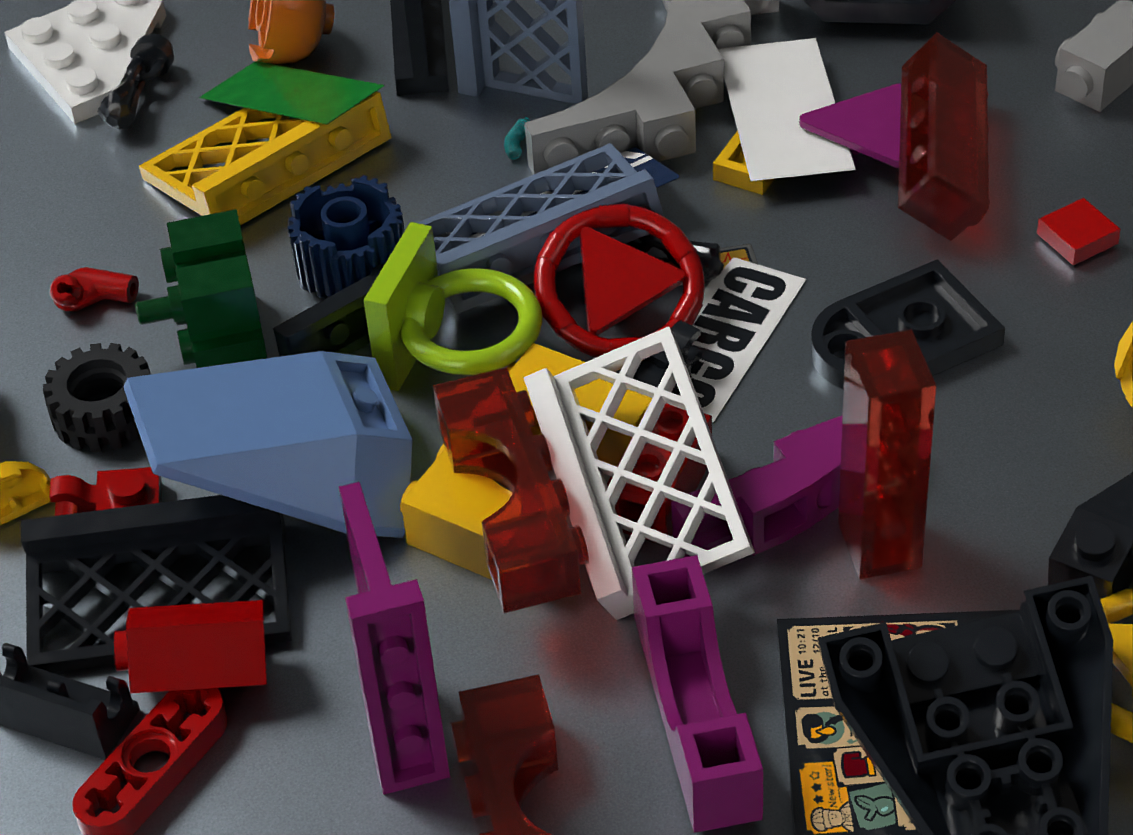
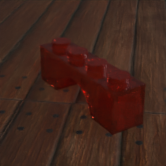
M507 368L433 385L438 427L454 473L475 474L491 478L504 485L513 493L504 506L482 521L487 567L503 612L508 613L581 594L579 566L589 563L585 538L579 525L568 526L565 518L570 516L567 493L560 478L550 480L548 471H552L551 456L544 434L533 435L530 429L535 426V421L527 391L516 392Z
M539 674L458 692L462 720L450 722L458 763L471 761L474 775L464 777L471 815L473 819L485 816L489 832L478 835H552L533 824L521 811L525 798L534 786L558 770L555 728Z

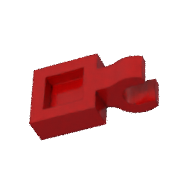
M151 467L97 471V485L89 484L76 476L61 475L50 479L49 498L50 502H55V516L161 503L162 479L161 476L153 474Z

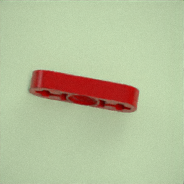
M218 688L169 691L81 785L74 795L72 807L82 835L135 834L224 734L228 720L222 695ZM206 709L207 713L203 717L199 715V713ZM187 712L191 715L184 721L183 715ZM181 735L183 741H179L177 738ZM161 751L170 756L168 762L162 768L153 772H140L133 768L138 758L148 752ZM120 782H124L126 784L123 789L121 787ZM117 804L119 805L120 810L116 813L110 812ZM100 807L104 809V811L96 817L95 811Z

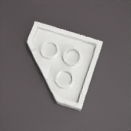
M75 0L68 6L47 15L28 19L22 25L5 31V36L12 53L72 122L77 124L98 115L97 111L103 99L128 77L126 68L132 60L130 52L140 37L152 34L154 28L161 27L166 17L163 0Z

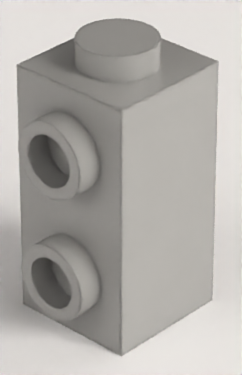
M1118 0L1103 13L1096 14L1090 24L1073 38H1067L1061 44L1055 57V66L1058 67L1055 91L1101 112L1133 85L1132 1Z

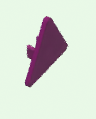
M897 83L801 114L799 126L848 147L854 155L862 153L893 167L902 168L907 163V87Z

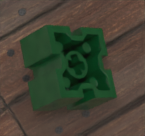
M237 209L168 222L167 228L171 247L160 248L166 282L178 281V285L167 287L168 296L136 302L135 309L139 324L145 325L173 319L177 326L187 324V329L177 330L184 365L196 363V368L267 359L260 316Z

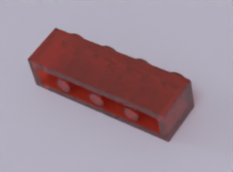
M939 33L931 37L902 65L898 209L952 241L968 226L978 224L987 213L990 205L987 65Z
M912 329L845 342L838 524L860 580L922 568L936 383Z

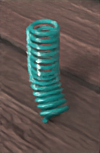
M518 119L505 137L504 149L511 160L519 158L522 154L520 143L526 136L525 126L522 124L525 125L524 122H528L525 119Z

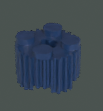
M363 175L360 178L351 179L352 184L349 187L341 183L338 188L327 186V191L323 192L320 185L314 187L306 186L304 188L305 193L296 194V200L290 202L292 217L288 219V233L294 267L302 289L310 293L316 291L319 298L325 295L330 297L364 277L371 276L372 268L381 263H386L405 231L400 204H396L394 197L389 198L387 183L379 184L377 178L367 180V176Z

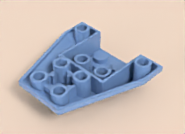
M317 351L127 378L123 388L153 474L346 534L339 486L360 482L376 536L403 538L405 528L403 514L400 511V503L406 488L410 484L413 440L376 358Z

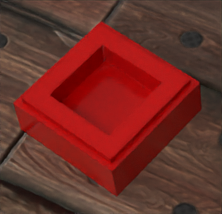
M1082 198L1039 218L1037 234L1068 262L1075 265L1119 244L1121 229L1085 198Z

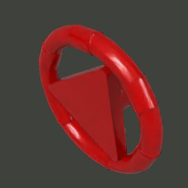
M627 203L599 205L598 207L573 215L563 221L549 234L536 258L534 290L542 309L543 318L557 337H560L572 348L594 358L643 338L608 339L598 335L672 291L682 283L683 294L669 321L657 331L668 326L672 328L680 320L693 326L703 306L705 281L697 249L680 227H677L664 216L643 207L628 205ZM631 226L644 230L661 240L681 269L594 229L598 227ZM579 236L588 331L576 323L558 299L555 285L556 269L570 243Z

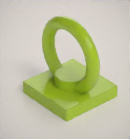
M410 222L364 298L372 357L376 358L389 389L395 391L400 390L416 360L434 370L454 375H477L504 368L521 358L528 348L536 342L542 326V309L536 295L527 285L509 274L490 269L470 268L455 270L438 276L433 228L429 225ZM467 292L491 293L508 300L518 312V324L512 334L500 343L488 348L472 351L452 350L439 346L430 340L437 334L444 314L445 298Z

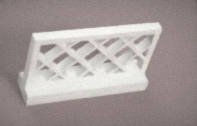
M669 326L555 376L546 367L523 377L596 599L616 620L634 613L632 567H635L634 561L645 538L672 548L666 561L684 558L685 554L690 556L697 555L703 574L755 553L675 334ZM665 350L669 366L658 388L633 379L643 359ZM597 379L613 384L599 413L580 406L575 392L576 388ZM676 383L681 396L671 393ZM627 389L652 398L638 427L613 418ZM666 403L686 410L689 416L677 442L652 433ZM585 420L594 423L590 432ZM608 428L633 437L618 467L598 460L596 450ZM695 437L697 438L701 451L691 447ZM646 443L672 452L658 482L632 473ZM685 457L707 465L709 475L698 497L671 488ZM604 474L613 477L609 486H607ZM626 482L652 492L637 523L618 516L614 507ZM715 492L717 493L721 506L711 503L715 495ZM665 498L692 507L678 538L651 529ZM705 513L727 521L734 539L710 550H705L691 544ZM622 529L632 532L628 542H626Z

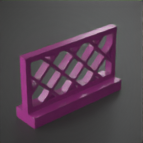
M360 482L339 486L358 594L345 597L377 774L383 795L449 778L450 772L425 604L419 583L415 579L395 585L391 584Z

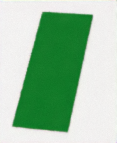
M255 61L199 98L329 124L385 85Z

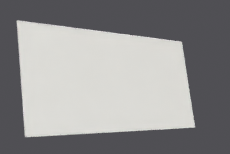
M816 38L718 49L724 59V79L750 181L856 170L848 147L799 126L801 114L835 104Z

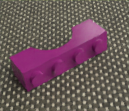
M698 556L632 567L634 619L693 832L697 833L763 820V767L746 713L737 714L729 693L717 641L713 604Z

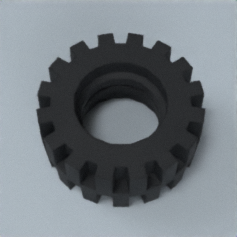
M101 343L90 344V351L83 352L81 348L70 351L71 359L67 360L61 357L55 362L57 371L48 370L45 376L47 384H43V394L54 431L57 432L61 441L64 443L70 441L72 448L82 450L85 445H89L91 452H102L104 445H110L111 449L115 450L122 448L121 441L125 439L133 443L140 438L123 388L129 377L151 375L147 361L143 356L138 357L136 350L128 347L122 352L121 345L110 343L108 349H102ZM116 393L104 400L87 401L89 398L99 394Z

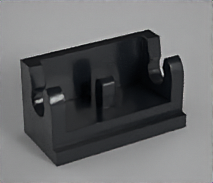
M9 643L2 645V656L6 658V668L3 675L0 673V725L106 760L140 710L138 701L132 700L127 682L108 676L106 679V688L108 690L101 689L30 666L21 647Z

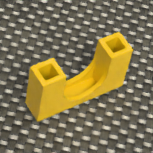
M533 343L518 362H514L506 368L498 386L485 401L481 400L474 406L468 422L453 440H447L443 443L435 461L419 480L411 482L406 488L401 499L400 511L403 514L408 545L535 599L538 598L569 557L566 513L502 487L491 478V475L510 457L526 450L546 447L523 377L546 367L555 376L585 363L584 361ZM597 379L576 388L575 392L580 406L599 413L613 384ZM627 389L613 418L638 427L652 398ZM585 420L590 432L594 423ZM608 428L596 450L598 460L617 466L633 437Z

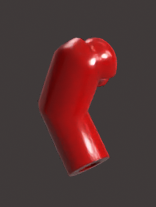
M83 267L69 274L56 277L50 286V296L54 304L64 311H80L104 299L133 303L137 298L139 281L137 276Z

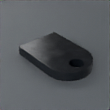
M936 259L826 307L818 315L812 326L811 358L819 374L836 387L865 395L887 394L904 389L1004 345L1005 327ZM839 351H851L859 356L851 359H842L833 354Z

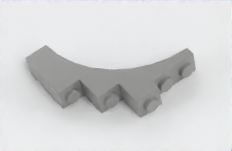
M662 0L667 11L665 26L651 50L629 73L599 94L572 107L525 122L528 166L532 174L534 175L609 143L620 153L637 147L658 162L695 153V109L724 102V59L718 49L751 45V10L744 0Z

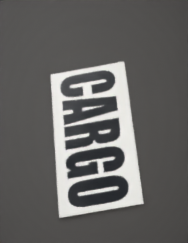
M733 257L723 268L721 274L712 279L705 288L703 306L693 324L694 327L701 330V335L692 344V346L702 350V357L691 369V375L703 413L712 415L713 423L807 279Z

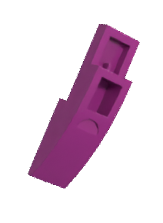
M885 399L859 409L849 410L841 416L804 430L794 431L786 437L775 440L773 463L750 469L744 474L728 480L755 551L752 554L753 556L786 542L818 523L851 497L875 471L888 451L891 406ZM701 489L693 491L689 495L698 497ZM715 492V495L711 503L721 506L717 493ZM672 501V535L674 538H678L692 507ZM705 513L691 544L705 550H710L734 539L727 521Z

